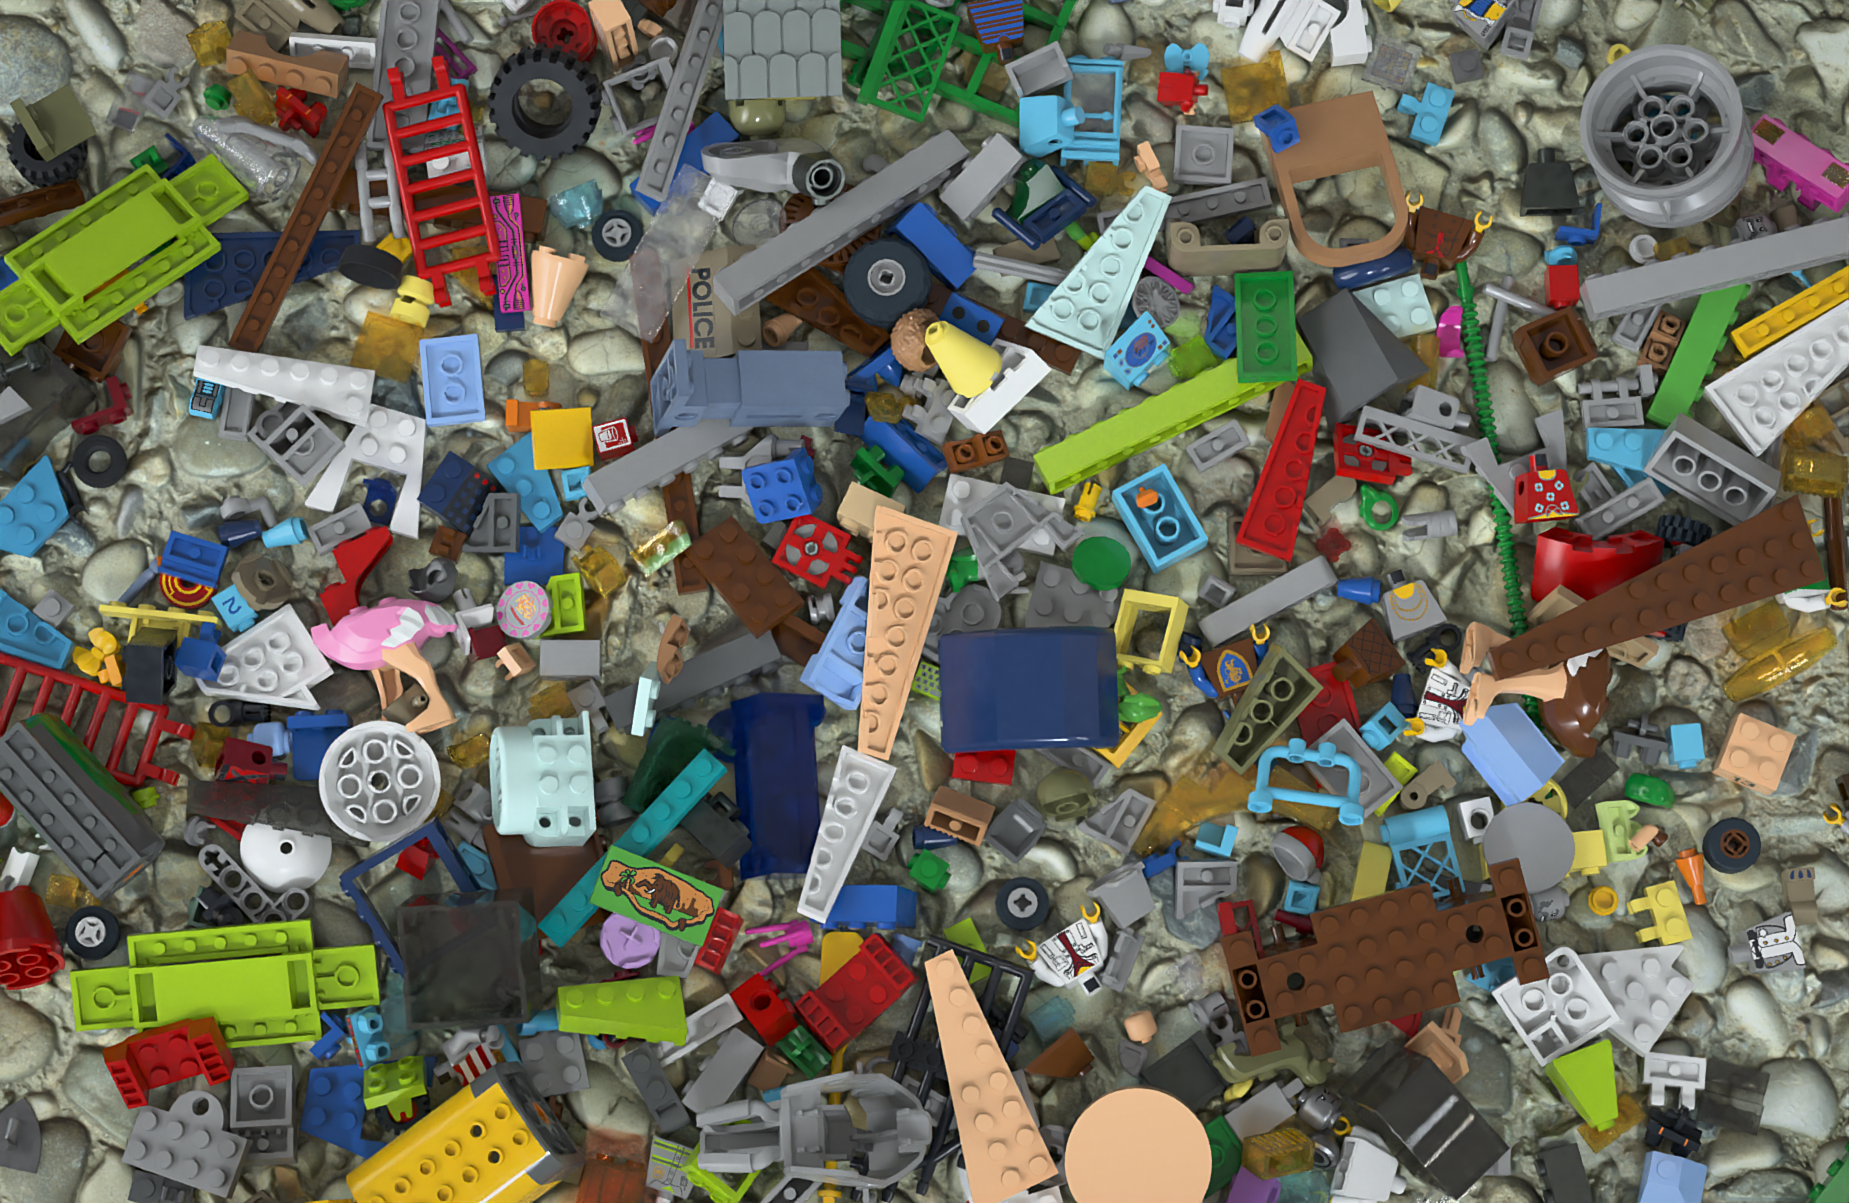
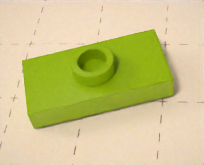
M970 917L943 930L947 940L987 953ZM956 956L961 966L964 958ZM975 962L968 982L969 985L988 977L992 968Z

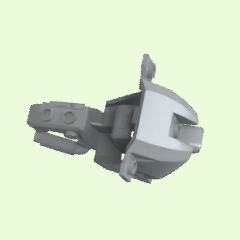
M857 1062V1074H854V1071H846L786 1086L781 1091V1108L772 1109L763 1101H753L749 1098L708 1107L696 1115L697 1127L703 1128L700 1132V1153H698V1166L700 1169H707L708 1172L755 1173L756 1170L768 1167L772 1162L784 1161V1175L856 1187V1190L863 1191V1203H877L876 1193H870V1189L887 1187L903 1179L917 1168L923 1161L926 1153V1146L923 1145L930 1144L932 1140L931 1117L927 1111H924L920 1100L905 1087L881 1073L870 1074V1070H864L862 1062ZM851 1090V1096L859 1099L860 1105L867 1114V1131L857 1127L852 1128L851 1115L844 1104L821 1105V1094ZM751 1118L750 1124L730 1126L720 1125L724 1123ZM853 1150L868 1153L869 1172L867 1176L859 1175V1172L824 1168V1161H853Z

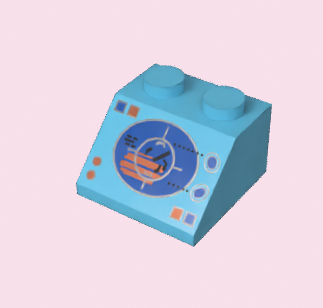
M1145 311L1105 352L1103 368L1128 391L1134 385L1137 387L1141 386L1150 375L1147 371L1154 364L1159 367L1170 355L1167 352L1170 341L1151 314Z

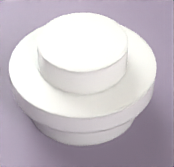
M1639 235L1629 245L1630 256L1641 264L1655 259L1659 252L1657 241L1649 235Z

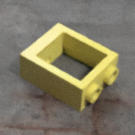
M1124 589L1114 627L1117 668L1120 669L1125 665L1127 671H1133V667L1143 669L1144 673L1154 676H1160L1161 672L1171 674L1189 606L1179 597ZM1138 610L1170 615L1159 660L1127 655Z

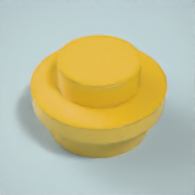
M1597 886L1588 895L1589 908L1599 916L1610 915L1618 907V895L1609 886Z

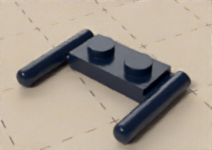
M1056 165L1050 166V169L1066 189L1026 218L1022 225L999 207L994 208L992 211L993 218L1032 250H1037L1041 243L1045 244L1087 212L1086 209L1088 207H1093L1097 202V198Z

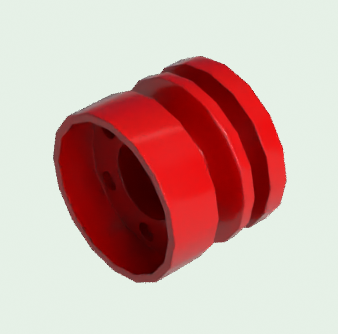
M568 0L551 1L542 6L534 16L531 31L532 39L536 45L537 43H546L547 48H553L554 44L563 46V52L569 54L573 50L578 53L577 59L581 63L584 60L589 63L595 56L598 47L595 28L585 9L576 2ZM570 35V43L568 44L564 43V36Z

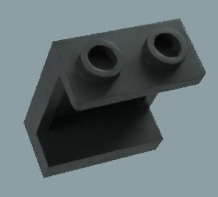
M1201 1029L1140 1073L1143 1079L1139 1081L1140 1085L1156 1087L1172 1093L1184 1101L1193 1111L1231 1084L1224 1080L1218 1069L1213 1066V1061L1209 1055L1216 1052V1050Z

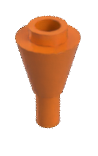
M1696 848L1679 851V857L1675 858L1674 861L1688 886L1691 887L1695 905L1707 903L1702 884L1704 883L1703 852L1697 853Z

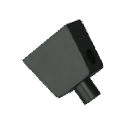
M1553 148L1539 149L1537 151L1538 163L1528 164L1524 173L1520 217L1575 215L1580 207V202L1570 163L1556 162L1555 149Z

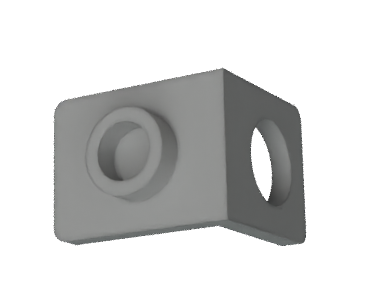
M468 779L451 803L466 812L474 820L482 824L483 827L494 824L491 793ZM472 789L471 795L465 801H462L463 796Z

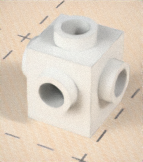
M1214 0L1212 12L1218 13L1217 23L1223 24V26L1228 28H1238L1245 26L1247 16L1252 17L1255 0Z

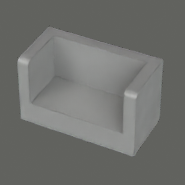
M1058 41L1004 65L1019 98L1035 97L1074 78Z
M540 640V677L543 681H589L591 679L593 681H602L603 645L600 640Z

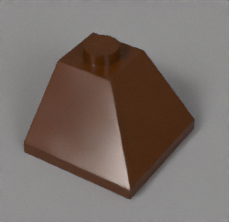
M1070 1028L1025 1068L1024 1073L1027 1077L1071 1080L1077 1076L1081 1079L1093 1069L1090 1063L1095 1057L1074 1029Z

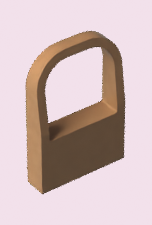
M1373 90L1285 109L1295 118L1300 141L1280 153H1275L1272 150L1269 137L1259 130L1284 215L1289 219V231L1292 241L1305 258L1322 266L1343 267L1380 259L1393 252L1400 245L1407 229L1408 206ZM1378 166L1396 220L1391 231L1379 240L1337 249L1324 247L1311 239L1304 228L1292 184Z

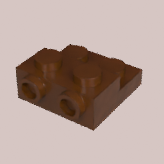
M115 320L79 345L64 330L53 354L62 358L61 364L74 370L79 367L87 371L85 375L87 378L102 383L106 378L115 375L124 357L121 352L133 328Z

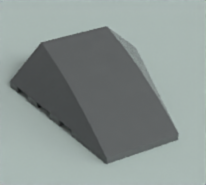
M1347 288L1297 319L1303 342L1313 357L1312 373L1315 384L1325 387L1327 390L1323 409L1330 433H1332L1336 423L1346 424L1356 418L1353 413L1354 411L1400 382L1407 386L1431 371Z

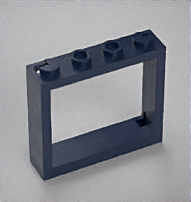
M437 816L345 869L339 876L342 891L347 897H352L357 905L356 912L359 918L364 923L368 922L373 930L372 938L379 948H384L389 956L388 963L391 969L396 974L400 973L403 979L495 927L500 920L498 913ZM427 836L480 922L409 963L356 877Z

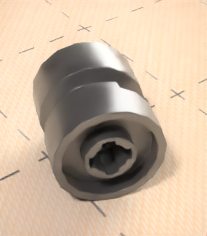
M627 776L610 778L593 785L594 802L596 805L601 806L597 814L602 828L620 826L639 817L634 800L628 799L631 789Z

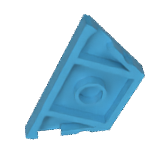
M46 454L0 502V550L32 558L70 517V510L67 502L64 500L60 481L57 480L52 466L53 461Z

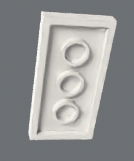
M950 474L938 526L958 532L957 537L968 539L960 521L962 515L1001 485ZM1019 489L1037 500V504L1050 512L1055 511L1062 516L1066 499ZM1042 528L1016 548V550L1053 558L1056 543Z

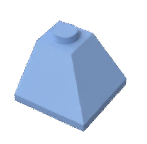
M1657 1151L1646 1152L1637 1203H1701L1708 1166Z

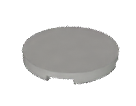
M1523 802L1506 807L1491 820L1484 833L1482 852L1487 865L1516 857L1519 858L1528 894H1534L1552 888L1567 875L1574 860L1575 843L1569 826L1558 813L1541 804Z

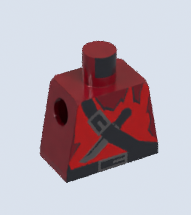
M226 737L215 760L213 787L260 791L263 790L268 778L285 781L288 764L272 761L273 748L270 746Z

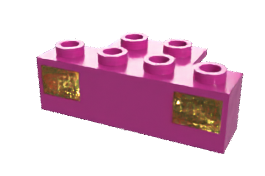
M1766 114L1751 128L1754 139L1753 160L1766 167L1767 183L1784 192L1790 185V180L1793 181L1797 186L1795 190H1801V195L1797 198V202L1813 212L1822 203L1838 213L1849 201V163H1842L1829 150L1818 148L1805 135L1801 133L1796 134L1788 129L1781 120L1777 118L1772 119Z

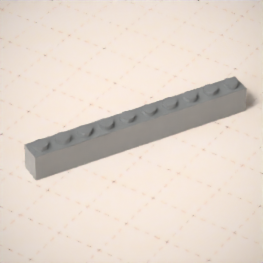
M949 129L940 134L932 135L926 143L918 148L910 149L896 162L886 164L880 172L872 177L862 179L856 187L848 192L840 193L826 206L816 208L810 216L800 222L792 223L786 231L778 236L768 238L756 250L746 252L732 265L719 269L713 276L714 293L734 316L738 315L943 185L950 178L960 174L963 171L962 165L969 158V151Z
M1849 212L1840 215V218L1830 220L1829 217L1817 219L1812 222V225L1802 227L1801 224H1795L1785 228L1784 232L1773 234V231L1758 234L1756 239L1745 241V238H1738L1728 242V246L1717 248L1716 245L1706 246L1700 249L1699 253L1691 255L1688 252H1681L1673 255L1671 260L1660 262V259L1649 260L1643 263L1642 267L1632 269V266H1624L1616 269L1614 274L1606 276L1603 273L1592 274L1586 278L1580 287L1589 322L1849 258Z

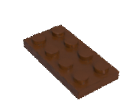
M730 516L692 542L684 550L686 556L756 639L804 606V600L733 516Z

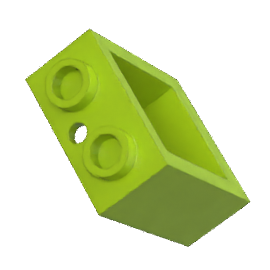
M743 1119L720 1125L730 1126L750 1124L751 1122L748 1119ZM700 1141L680 1168L687 1174L686 1178L692 1184L698 1187L702 1186L711 1193L709 1196L715 1203H738L761 1171L756 1170L755 1173H744L734 1189H731L712 1172L699 1168L698 1153H700Z

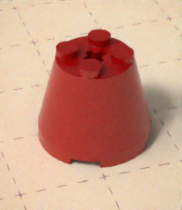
M19 885L10 891L0 892V985H6L7 990H19L51 981V974L57 970H64L65 957L64 950L42 898L38 894L31 892V887L27 885Z

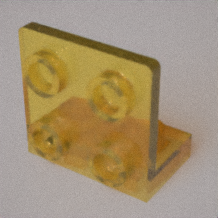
M1280 50L1269 51L1266 62L1221 70L1228 114L1232 125L1254 121L1253 116L1275 104L1280 105L1283 109L1290 108L1291 103Z

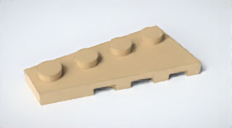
M1559 585L1529 611L1526 621L1535 625L1537 621L1545 623L1583 604L1586 600L1564 586ZM1645 636L1607 647L1610 656L1639 668L1657 655L1659 645Z

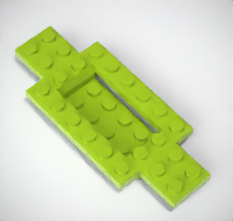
M212 153L170 181L166 178L161 179L148 164H145L4 256V262L19 279L0 291V344L10 356H13L59 324L78 345L219 252L221 244L206 227L247 201L249 193ZM174 236L179 239L87 301H83L85 295Z
M312 918L129 934L127 941L130 964L72 969L69 972L76 1032L134 1027V1029H137V1033H141L184 1019L198 1020L214 1016L228 1048L317 1041L324 1036L323 1021L320 1017L322 1014L321 1010L372 1006L382 1003L376 943L315 948ZM277 953H282L281 955H278V956H267V957L244 958V959H233V960H222V961H211V962H199V963H188V964H177V965H165V966H161V964H163V963H175V962H186V961H197V960H209V959H220V958H231V957H243V956H254V955H265V954H277Z

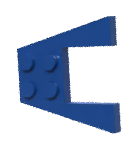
M434 1056L424 1057L427 1087L431 1088L435 1074L433 1069L436 1068L437 1057ZM399 1060L377 1062L375 1064H389L397 1062ZM358 1064L311 1069L300 1130L366 1159L386 1146L388 1143L362 1139L367 1111L363 1100L364 1070L369 1069L373 1065L366 1068H359Z

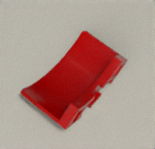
M1557 526L1537 536L1531 598L1541 602L1555 588L1562 585L1588 601L1661 564L1665 539L1640 529L1626 534L1609 535L1608 541L1592 540L1593 535L1577 533Z

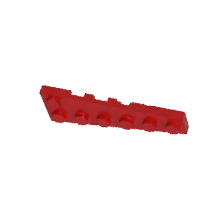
M1298 378L1236 537V544L1290 563L1292 562L1327 392L1325 387Z

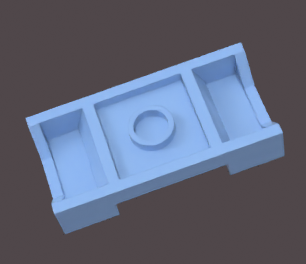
M863 576L852 577L851 584L848 585L839 602L843 605L818 654H812L799 681L845 710H856L862 696L870 586L868 579Z

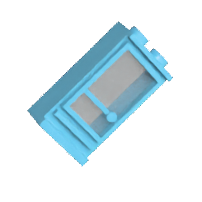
M1074 55L1071 58H1066L1074 78L1064 83L1063 98L1072 102L1074 107L1080 106L1084 110L1085 121L1082 124L1074 125L1073 142L1061 148L1060 166L1066 167L1067 159L1084 160L1083 165L1087 167L1095 166L1096 161H1112V169H1118L1123 61L1110 56L1101 57L1100 59H1088L1084 55Z

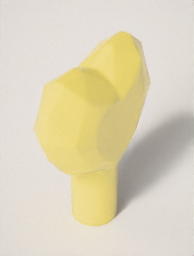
M1256 1078L1241 1083H1231L1224 1093V1101L1226 1103H1233L1244 1096Z

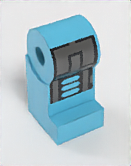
M197 377L190 399V415L215 420L220 405H222L226 386Z

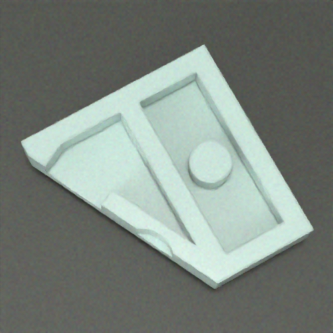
M650 661L639 679L631 731L633 735L643 736L648 727L652 728L654 725L656 710L652 709L654 700H657L660 690V675L657 671V662Z

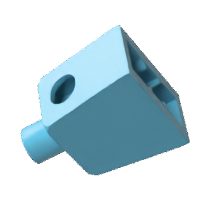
M1057 95L1020 98L1019 150L1037 159L1071 144L1074 140V125L1082 124L1085 121L1084 110L1080 106L1074 107L1072 102Z

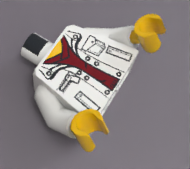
M1431 648V651L1435 653V660L1426 658L1425 663L1429 666H1435L1436 669L1432 668L1427 676L1416 716L1405 719V721L1411 723L1412 730H1404L1403 733L1405 736H1417L1434 743L1452 739L1456 734L1462 732L1459 722L1463 720L1471 684L1460 673L1458 667L1447 659V654L1444 650Z
M1092 900L1095 908L1091 913H1086L1084 906L1080 905V911L1088 919L1087 922L1083 918L1037 947L1034 942L1025 939L1029 944V949L1025 953L1018 946L1015 947L1016 953L1026 958L1030 968L1036 970L1035 974L1040 980L1055 987L1064 986L1067 990H1071L1080 984L1087 997L1096 994L1103 988L1095 974L1104 969L1103 961L1108 956V935L1102 919L1099 917L1100 907L1095 900Z

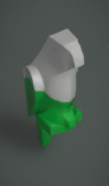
M972 546L953 552L945 577L948 578L953 593L961 591V587L965 586L969 581L985 579ZM1014 550L1000 561L1014 576L1023 571V561L1017 550Z

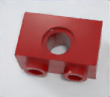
M757 972L729 995L768 1046L772 1047L799 1025L792 1016L797 1011L786 997L782 1000L778 998L777 995L781 991L771 978L765 981Z

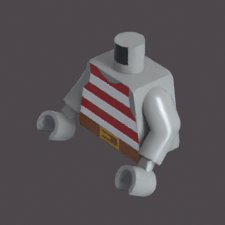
M483 1017L468 1027L459 1028L455 1035L442 1046L449 1060L433 1069L440 1084L443 1085L458 1077L463 1087H465L495 1064L506 1062L500 1051L504 1046L505 1035L500 1033V1029L496 1025L488 1027Z

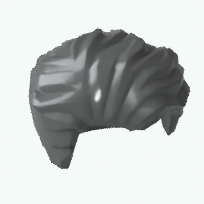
M444 557L434 558L424 569L414 568L408 571L410 580L408 591L421 601L438 604L451 596L458 576V570L450 559Z

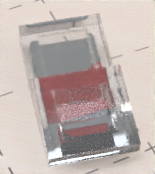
M129 70L120 96L115 95L105 122L134 133L147 110L140 103V100L156 79L134 70Z

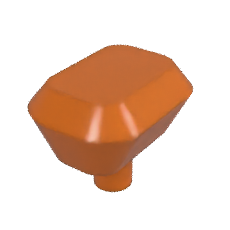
M1143 486L1139 488L1140 493L1136 495L1138 507L1145 508L1157 502L1159 495L1151 488L1145 490Z

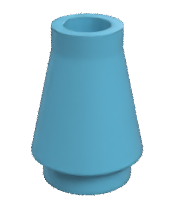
M291 516L273 528L262 532V538L265 546L269 549L277 546L302 544L303 540L309 538V532L301 516L296 518Z

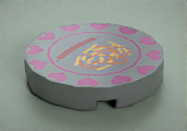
M516 582L508 587L499 598L496 608L497 622L501 630L514 639H534L542 634L551 622L553 600L549 592L535 582Z

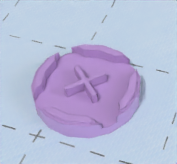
M612 913L605 920L599 934L600 947L604 956L612 964L624 969L639 968L648 964L656 955L661 944L660 931Z

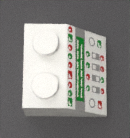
M474 126L486 182H489L490 174L483 126ZM463 128L456 131L447 130L428 133L425 139V150L464 141ZM468 152L426 162L428 179L471 168ZM473 179V180H469V181H465V182H461V183H457V184H453V185H455V186H464V185H470V184H475V183H474V179Z

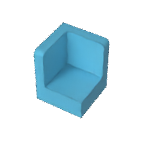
M1203 821L1200 825L1193 850L1221 859H1229L1238 828L1228 824L1226 827Z

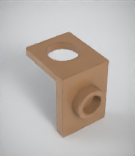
M767 1046L749 1075L747 1083L761 1091L777 1088L787 1073L793 1074L794 1062Z

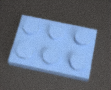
M478 334L419 340L426 424L428 428L487 421Z

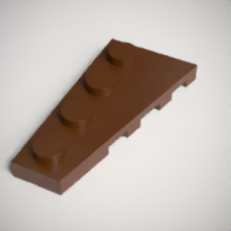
M814 267L766 296L765 300L869 359L890 341V334L883 328L869 325L857 317L847 303L845 294Z

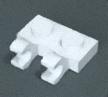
M1648 1052L1642 1060L1641 1076L1642 1084H1650L1647 1107L1660 1108V1106H1664L1665 1086L1681 1088L1678 1098V1110L1682 1105L1688 1107L1689 1111L1694 1109L1695 1090L1705 1089L1706 1058Z

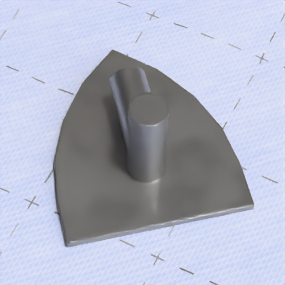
M22 1098L0 1113V1166L36 1174L42 1148L41 1130L35 1112L26 1099Z

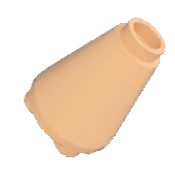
M539 246L538 251L532 250L531 309L532 315H534L533 323L556 328L557 321H561L584 279L589 264L584 263L586 257L568 253L567 258L556 256V249Z

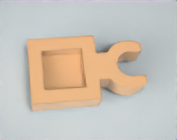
M1146 141L1137 145L1136 156L1134 157L1137 169L1140 173L1145 172L1147 179L1151 181L1153 189L1162 193L1167 192L1166 187H1168V183L1160 170V164L1149 142Z

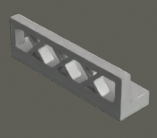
M1364 405L1359 411L1356 421L1358 425L1353 440L1460 473H1468L1471 464L1470 458L1468 456L1465 457L1462 465L1452 462L1446 451L1463 455L1460 447L1475 442L1477 439ZM1364 425L1381 430L1382 434L1376 437L1362 434ZM1390 434L1410 439L1411 442L1404 446L1397 445ZM1418 443L1437 447L1439 451L1432 455L1426 454Z

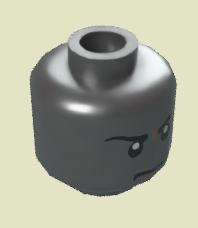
M1322 1085L1315 1086L1311 1091L1305 1088L1296 1104L1301 1106L1298 1111L1299 1118L1318 1131H1323L1326 1128L1331 1130L1344 1110L1340 1107L1341 1098Z

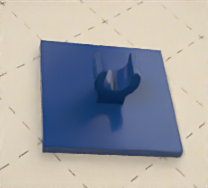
M551 526L542 534L535 527H520V553H505L504 585H513L521 581L547 585L550 576L564 575V544L554 538L560 526Z

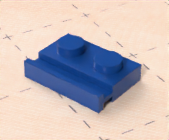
M171 530L162 556V563L157 571L216 590L218 579L221 577L230 549L227 546Z

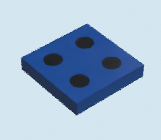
M953 291L939 320L946 321L991 346L1005 318Z

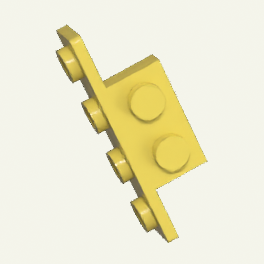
M109 601V605L99 606V611L104 616L131 619L128 642L141 627L178 630V648L181 646L184 636L191 638L193 625L202 626L203 622L214 623L216 628H222L223 623L218 617H215L214 612L203 610L197 611L196 615L186 614L185 609L169 607L168 611L156 610L157 607L147 604H139L138 608H129L126 603Z

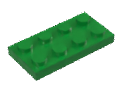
M1293 271L1235 273L1238 383L1298 381Z

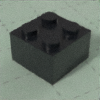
M141 627L131 637L127 645H124L122 662L126 663V674L124 673L122 678V691L126 692V702L162 705L176 688L177 666L174 662L178 630Z

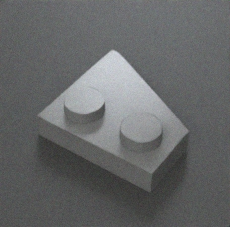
M1236 859L1176 860L1174 917L1182 919L1186 917L1185 914L1199 907L1204 908L1212 904L1219 897H1226L1236 892L1238 861Z

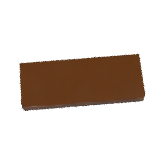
M793 614L770 630L779 652L804 668L812 654H818L827 634Z

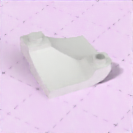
M1558 945L1544 954L1550 978L1520 986L1516 975L1491 990L1492 995L1541 1067L1566 1051L1571 1052L1621 1020L1577 953L1567 945ZM1560 955L1568 957V962L1565 965L1557 963Z

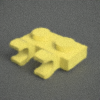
M1674 880L1646 887L1643 889L1645 897L1626 903L1629 915L1650 910L1654 923L1653 927L1635 932L1638 944L1659 939L1661 946H1668L1693 938Z

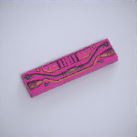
M520 194L490 196L501 250V259L496 262L501 313L531 311Z

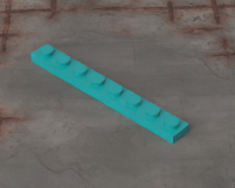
M704 748L613 846L646 858L728 770ZM607 852L538 924V927L560 948L568 942L599 908L588 903Z

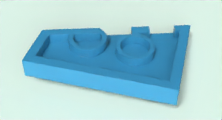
M532 431L486 465L507 493L521 494V510L540 534L564 517L548 470H534Z

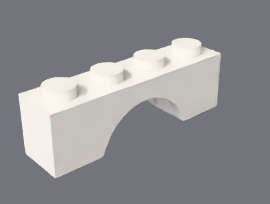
M1342 0L1346 9V17L1339 25L1330 29L1327 38L1331 67L1365 63L1368 53L1372 52L1371 36L1366 35L1365 25H1368L1367 9L1362 8L1361 0Z

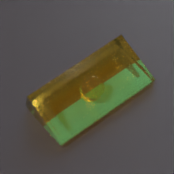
M682 518L671 522L630 552L646 577L692 545Z

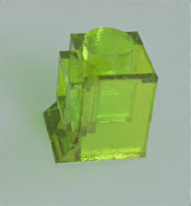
M1199 334L1170 351L1167 366L1175 378L1180 377L1182 380L1186 377L1189 380L1201 371H1204L1206 367L1216 368L1217 360Z

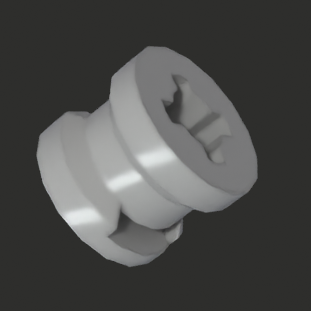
M831 592L817 598L814 595L807 596L812 625H818L823 620L835 621Z

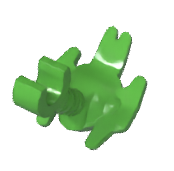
M1123 665L1119 670L1117 669L1118 694L1121 699L1118 709L1119 720L1142 723V721L1156 717L1163 708L1159 700L1142 692L1130 695L1131 693L1123 678L1127 667Z

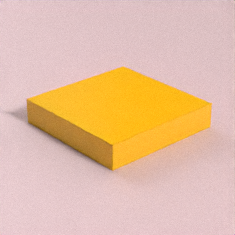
M591 407L530 410L534 470L594 466Z

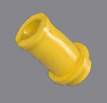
M1090 482L1084 484L1078 505L1073 507L1076 519L1090 522L1091 518H1095L1096 513L1094 509L1102 492L1100 486L1093 484V488H1091Z

